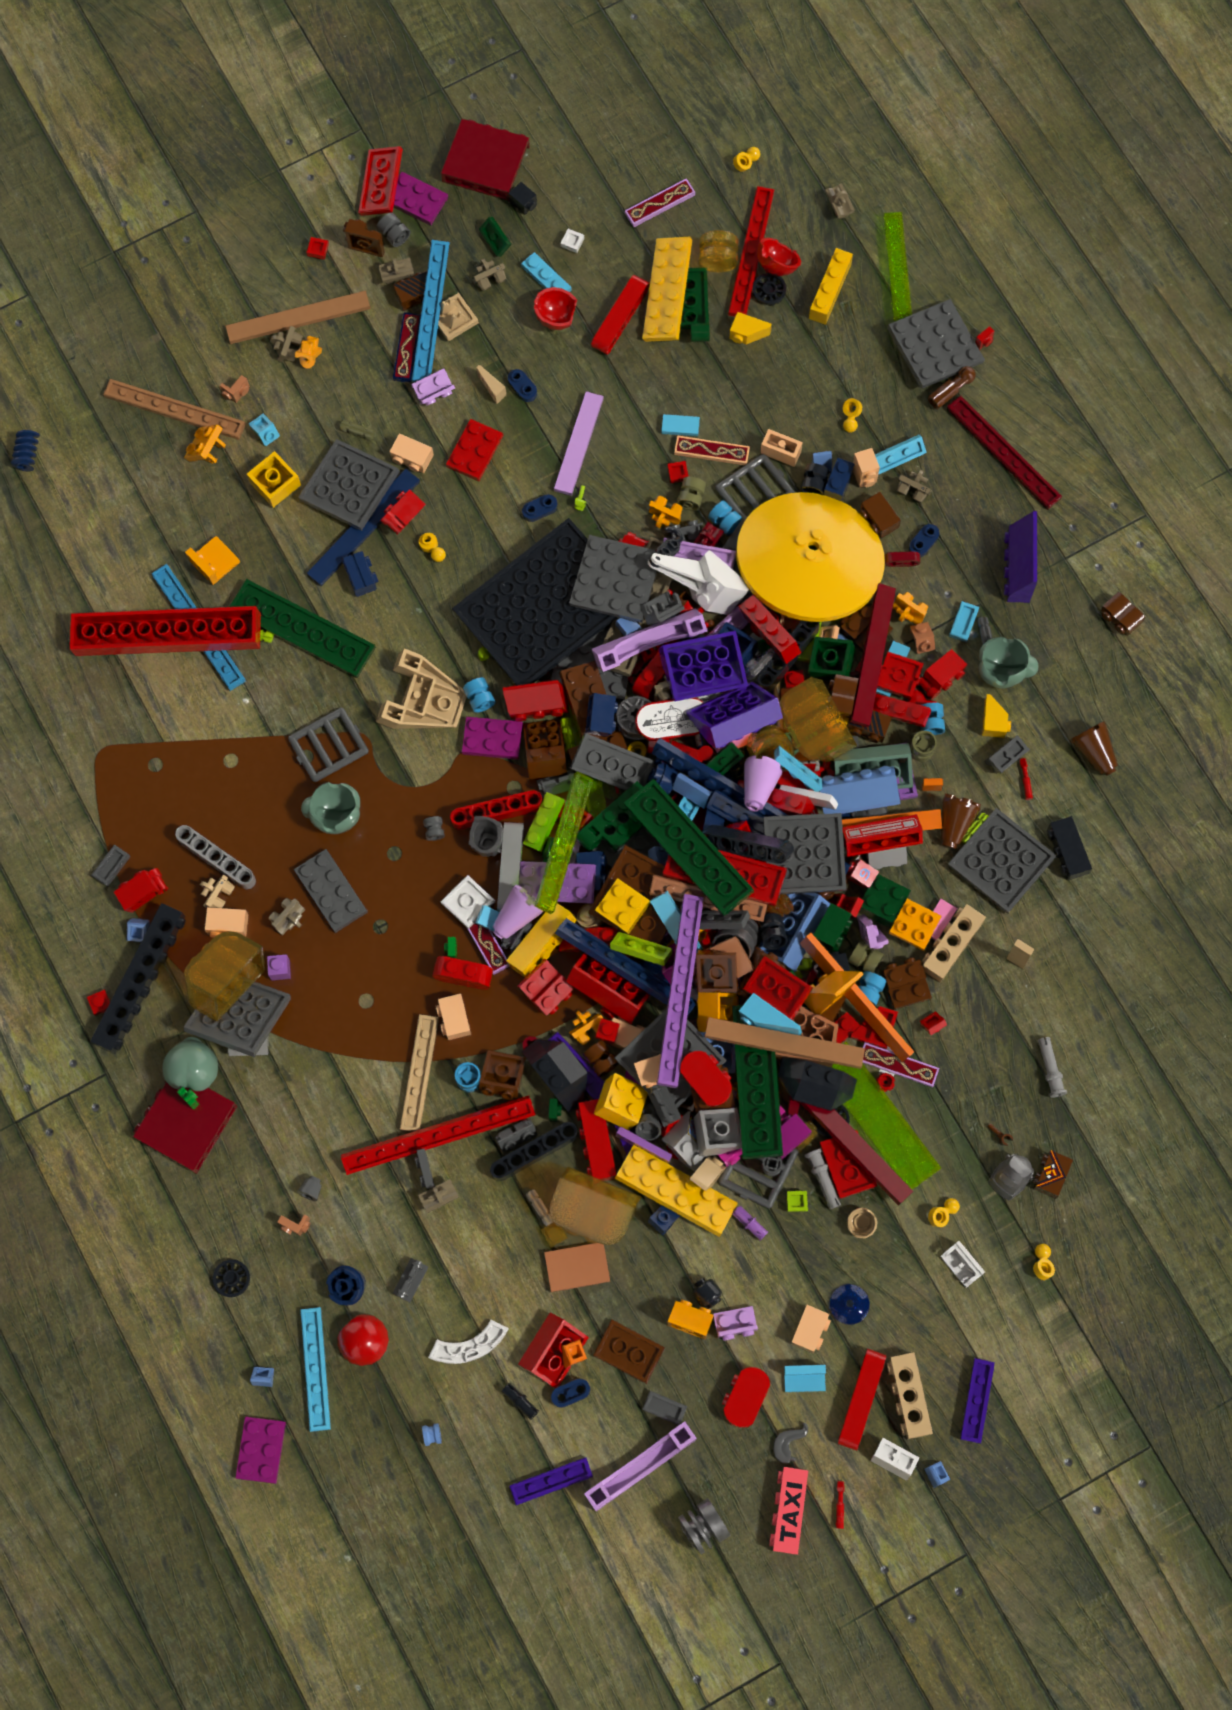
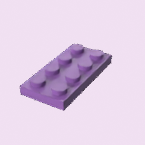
M520 861L519 886L527 890V894L531 897L533 895L538 901L593 904L596 865Z

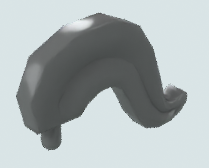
M803 1423V1429L784 1431L775 1439L774 1454L775 1458L781 1463L796 1461L795 1457H791L789 1443L807 1435L808 1426L806 1423Z

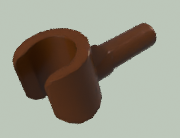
M991 1123L988 1125V1128L999 1137V1142L1002 1146H1008L1004 1142L1005 1136L1013 1141L1012 1135L1003 1134Z

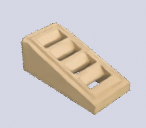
M478 365L476 367L478 377L493 400L498 404L506 396L505 386L481 365Z

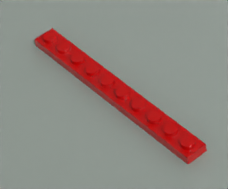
M528 1095L342 1154L341 1160L346 1175L415 1154L417 1150H428L535 1116V1112Z

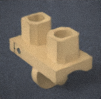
M225 875L221 876L215 887H213V884L216 880L210 878L208 883L201 882L200 886L204 888L201 895L206 897L208 892H211L203 905L204 907L222 908L225 901L217 897L219 892L222 891L229 896L235 888L232 883L227 881L228 877Z

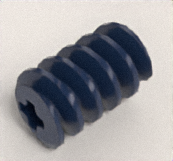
M21 430L16 433L14 452L12 454L13 459L11 460L14 468L25 472L34 470L30 465L35 464V461L31 458H36L34 452L38 448L34 445L39 443L35 439L40 437L39 433L31 430Z

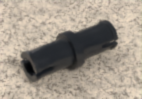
M508 1383L501 1392L514 1403L513 1406L516 1409L519 1408L530 1420L538 1414L539 1410L527 1400V1396L525 1394L522 1395L511 1383Z

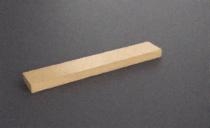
M419 1014L400 1130L414 1132L421 1128L439 1017Z

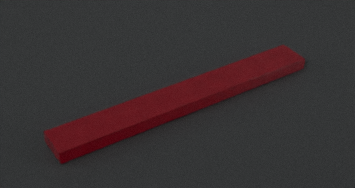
M961 395L947 406V410L1047 510L1062 499V495Z
M878 583V588L874 595L850 719L851 723L864 727H869L896 592V588Z
M799 1102L898 1206L913 1193V1190L835 1109L828 1111Z

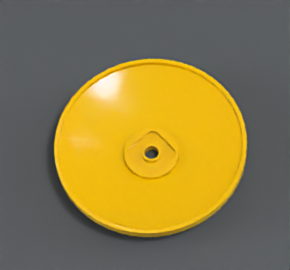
M807 492L780 495L759 505L743 523L736 545L738 569L749 590L772 610L790 618L810 622L837 620L847 617L864 607L874 596L878 583L882 580L885 559L879 536L862 514L842 501L825 495ZM813 545L817 547L818 550H811L808 546Z

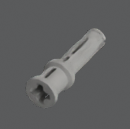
M1045 1037V1040L1044 1038L1038 1040L1047 1072L1045 1079L1049 1083L1051 1090L1050 1098L1066 1095L1067 1090L1063 1086V1075L1058 1071L1050 1037Z
M817 1149L805 1154V1158H808L812 1167L811 1172L813 1175H816L829 1210L841 1206V1203L827 1172L828 1165L824 1163L821 1156L822 1151Z

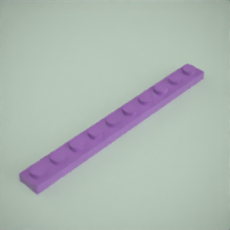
M684 894L657 1078V1085L672 1088L678 1087L704 897Z

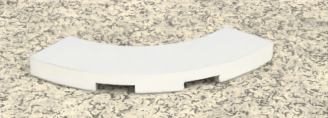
M490 1320L485 1329L471 1340L448 1343L437 1339L428 1358L447 1364H461L474 1361L492 1351L505 1337L509 1328Z

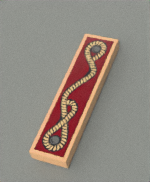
M677 436L674 455L747 465L750 446Z

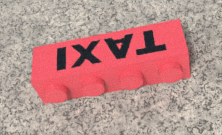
M783 1467V1472H778L777 1483L781 1484L780 1492H776L775 1504L778 1505V1511L773 1513L772 1525L775 1526V1534L770 1535L769 1546L773 1547L772 1551L798 1555L808 1470Z

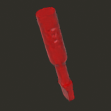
M1021 758L1020 766L1023 771L1022 780L1025 799L1032 800L1033 794L1027 772L1026 758Z
M838 1481L836 1529H844L843 1492H845L844 1481Z

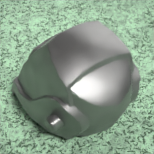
M475 816L469 839V845H471L473 851H476L483 857L495 856L501 853L503 842L502 824L489 817Z
M1008 1154L1005 1157L1006 1160L998 1165L988 1180V1183L996 1193L1008 1201L1023 1191L1029 1180L1032 1181L1034 1179L1032 1176L1034 1169L1030 1161L1024 1156L1017 1154L1011 1156Z

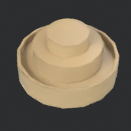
M591 903L583 905L577 913V921L583 929L600 927L604 923L588 914L592 906Z

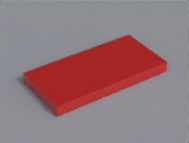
M400 146L368 150L358 211L361 216L393 213L403 151Z

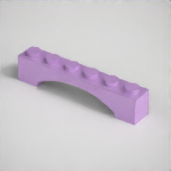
M693 609L592 649L597 667L604 672L620 666L623 661L644 650L673 640L687 637L692 638L707 632L702 613L697 609Z
M683 1422L639 1456L588 1490L584 1495L597 1512L696 1441L697 1438L686 1422Z

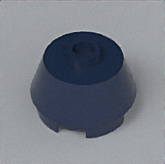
M656 758L654 760L655 767L652 768L646 784L654 779L669 795L678 775V770L665 761Z
M350 1266L335 1268L326 1281L330 1299L339 1305L348 1306L357 1303L366 1288V1280L362 1272Z

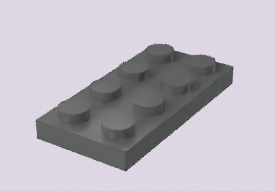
M584 733L570 768L627 790L636 781L643 787L645 786L655 761Z
M327 849L294 869L335 933L368 913Z

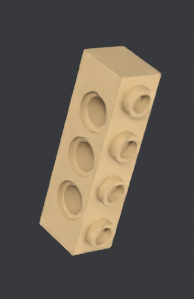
M966 904L964 909L961 907L954 915L956 918L954 923H948L943 931L945 933L942 939L938 938L932 946L934 951L931 955L927 953L921 962L924 964V972L940 983L986 919L984 915ZM963 923L967 925L968 930H960L958 924ZM954 939L957 945L950 946L947 940ZM943 954L946 960L939 961L936 955Z
M915 1353L890 1357L887 1369L889 1375H893L894 1379L891 1387L893 1395L898 1397L899 1403H896L898 1416L902 1415L903 1423L900 1424L902 1435H906L907 1440L932 1435V1427ZM900 1371L908 1372L910 1378L907 1382L900 1380ZM905 1391L913 1393L914 1400L912 1402H907L904 1399L903 1394ZM910 1411H915L918 1414L919 1419L917 1422H911L908 1419Z

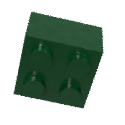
M815 637L808 670L812 680L831 682V679L835 680L836 674L850 677L856 650L852 640Z
M877 874L862 899L864 902L859 913L865 914L867 917L891 929L911 890Z
M832 903L814 933L816 939L829 954L834 951L838 952L842 945V936H847L853 922L850 920L851 913Z

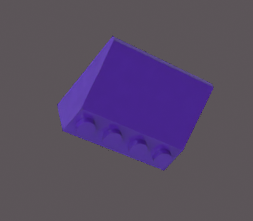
M1033 511L1011 524L1008 532L1004 533V543H1007V549L1004 550V561H1007V567H1004V578H1007V584L1004 585V595H1007V602L1030 603L1037 584V511Z
M736 631L662 645L659 648L662 667L674 702L748 687Z
M749 682L748 687L731 690L686 711V715L701 735L715 748H722L729 742L740 740L745 735L758 732L760 728L773 725L783 718L778 698L753 682Z

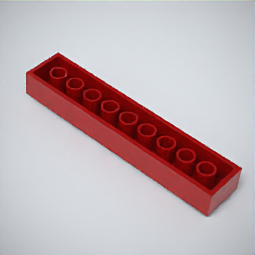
M256 606L72 613L70 650L75 656L260 649L261 613Z

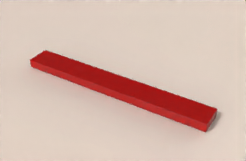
M757 186L728 316L736 317L737 312L747 315L759 263L757 256L758 245L765 236L775 189Z

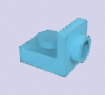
M261 414L249 423L251 429L260 437L265 446L280 436L274 424L264 414Z

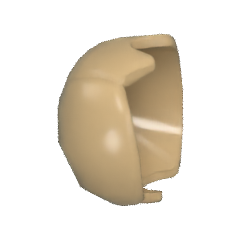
M867 1208L853 1210L847 1219L848 1229L856 1238H867L873 1235L877 1229V1218Z

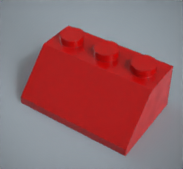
M558 680L503 687L508 713L515 721H525L526 718L542 719L548 715L558 717L562 716L563 713H568V699L564 687Z
M550 1312L518 1365L556 1389L560 1386L571 1366L564 1367L562 1346L580 1340L583 1347L589 1337L564 1319Z

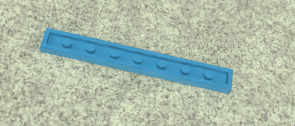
M431 241L412 382H417L432 374L450 242Z
M167 564L151 573L174 609L197 608ZM226 650L203 651L230 691L246 682Z

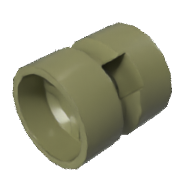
M688 476L683 478L682 491L679 492L677 504L686 510H699L702 503L701 496L704 495L706 483L696 477Z
M920 731L914 735L910 750L911 756L916 761L926 762L933 757L937 746L935 735L929 731Z
M860 941L848 962L856 967L862 966L863 971L874 973L884 954L877 949L871 950L865 942Z

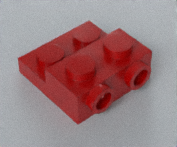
M546 959L517 986L536 1008L546 1016L554 1014L559 1008L557 1005L562 1000H568L572 996L571 991L574 989L572 985L566 982L564 976L559 974Z

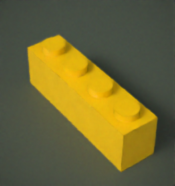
M838 248L835 249L810 308V320L826 325L851 267L852 253Z
M554 901L506 960L510 967L526 978L544 959L547 960L554 948L562 942L563 938L555 933L566 918L573 923L577 921L573 914Z

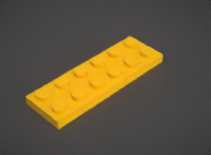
M690 237L656 239L642 337L645 342L679 340L692 239Z
M635 1145L631 1148L615 1177L616 1180L718 1237L721 1236L738 1204L712 1188L706 1191L690 1180L691 1176Z

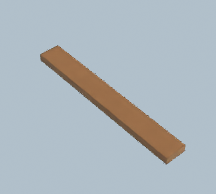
M366 291L226 325L230 344L286 331L289 330L290 326L298 328L371 308Z
M113 379L109 380L103 394L105 398L199 428L217 424L223 428L220 433L221 435L240 440L246 425L244 421Z
M710 1017L705 1038L858 1069L862 1068L865 1048Z

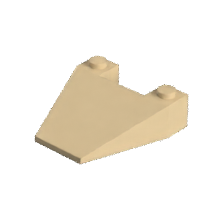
M404 648L398 654L393 669L395 672L410 677L402 704L399 705L386 700L381 705L376 722L393 729L456 728L466 700L463 688L422 655Z

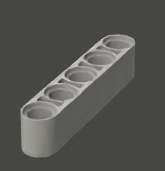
M504 822L497 904L498 912L501 911L512 888L515 885H519L524 823Z
M182 825L177 828L175 835L183 847L241 888L251 889L254 887L256 879L249 868L189 826ZM184 833H190L187 839H181ZM199 844H205V847L202 850L196 849V847ZM213 855H220V858L218 860H211ZM229 865H235L233 871H226ZM244 876H250L249 881L242 882V878Z

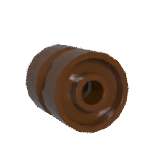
M604 1040L597 1042L583 1054L588 1063L594 1065L593 1070L598 1077L608 1074L619 1064L615 1059V1055L609 1053L610 1048Z

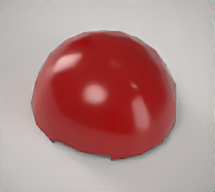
M764 238L760 240L757 251L758 261L767 273L774 276H787L796 271L801 265V259L796 250L792 251L786 245L778 242L779 240Z
M551 287L543 289L534 300L536 318L543 326L550 330L569 328L572 324L577 299L569 291L562 288Z
M359 1314L342 1328L337 1336L338 1348L343 1358L351 1364L359 1366L372 1365L380 1360L386 1352L389 1342L388 1332L383 1322L375 1316L368 1314Z

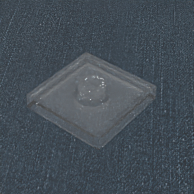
M773 648L752 658L745 665L747 681L754 678L774 657L776 652Z

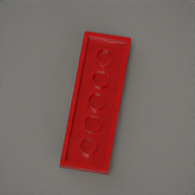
M718 850L754 889V893L746 899L776 906L787 868ZM668 856L663 876L694 884L676 862Z

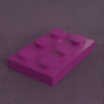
M401 172L397 182L394 208L431 226L449 197L447 193Z
M466 717L462 754L519 760L523 722Z
M245 1417L235 1479L277 1484L286 1422Z

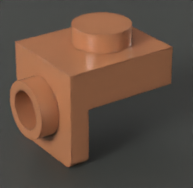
M242 375L231 388L223 383L220 385L222 396L236 403L242 396L248 393L250 387L247 378Z
M928 622L910 626V633L915 641L917 654L935 650L934 634Z
M282 1215L278 1220L282 1231L288 1234L294 1232L299 1236L302 1233H306L311 1224L309 1222L310 1218L307 1215L303 1216L299 1225Z

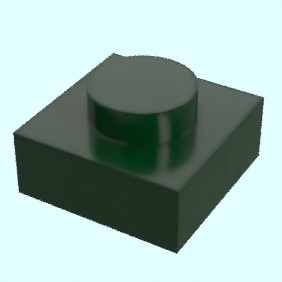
M550 1098L549 1121L557 1122L558 1116L562 1114V1105L558 1104V1099Z

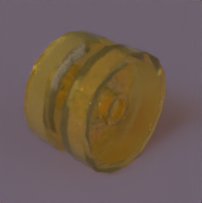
M718 230L702 234L699 241L700 267L707 268V271L728 272L735 269L738 265L739 239L731 232Z
M767 725L760 728L758 732L752 733L748 738L747 751L750 756H756V759H762V756L774 759V750L778 746H781L794 757V747L783 729L778 726Z

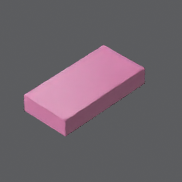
M940 899L933 912L942 916L931 936V939L935 941L940 938L957 911L956 907Z

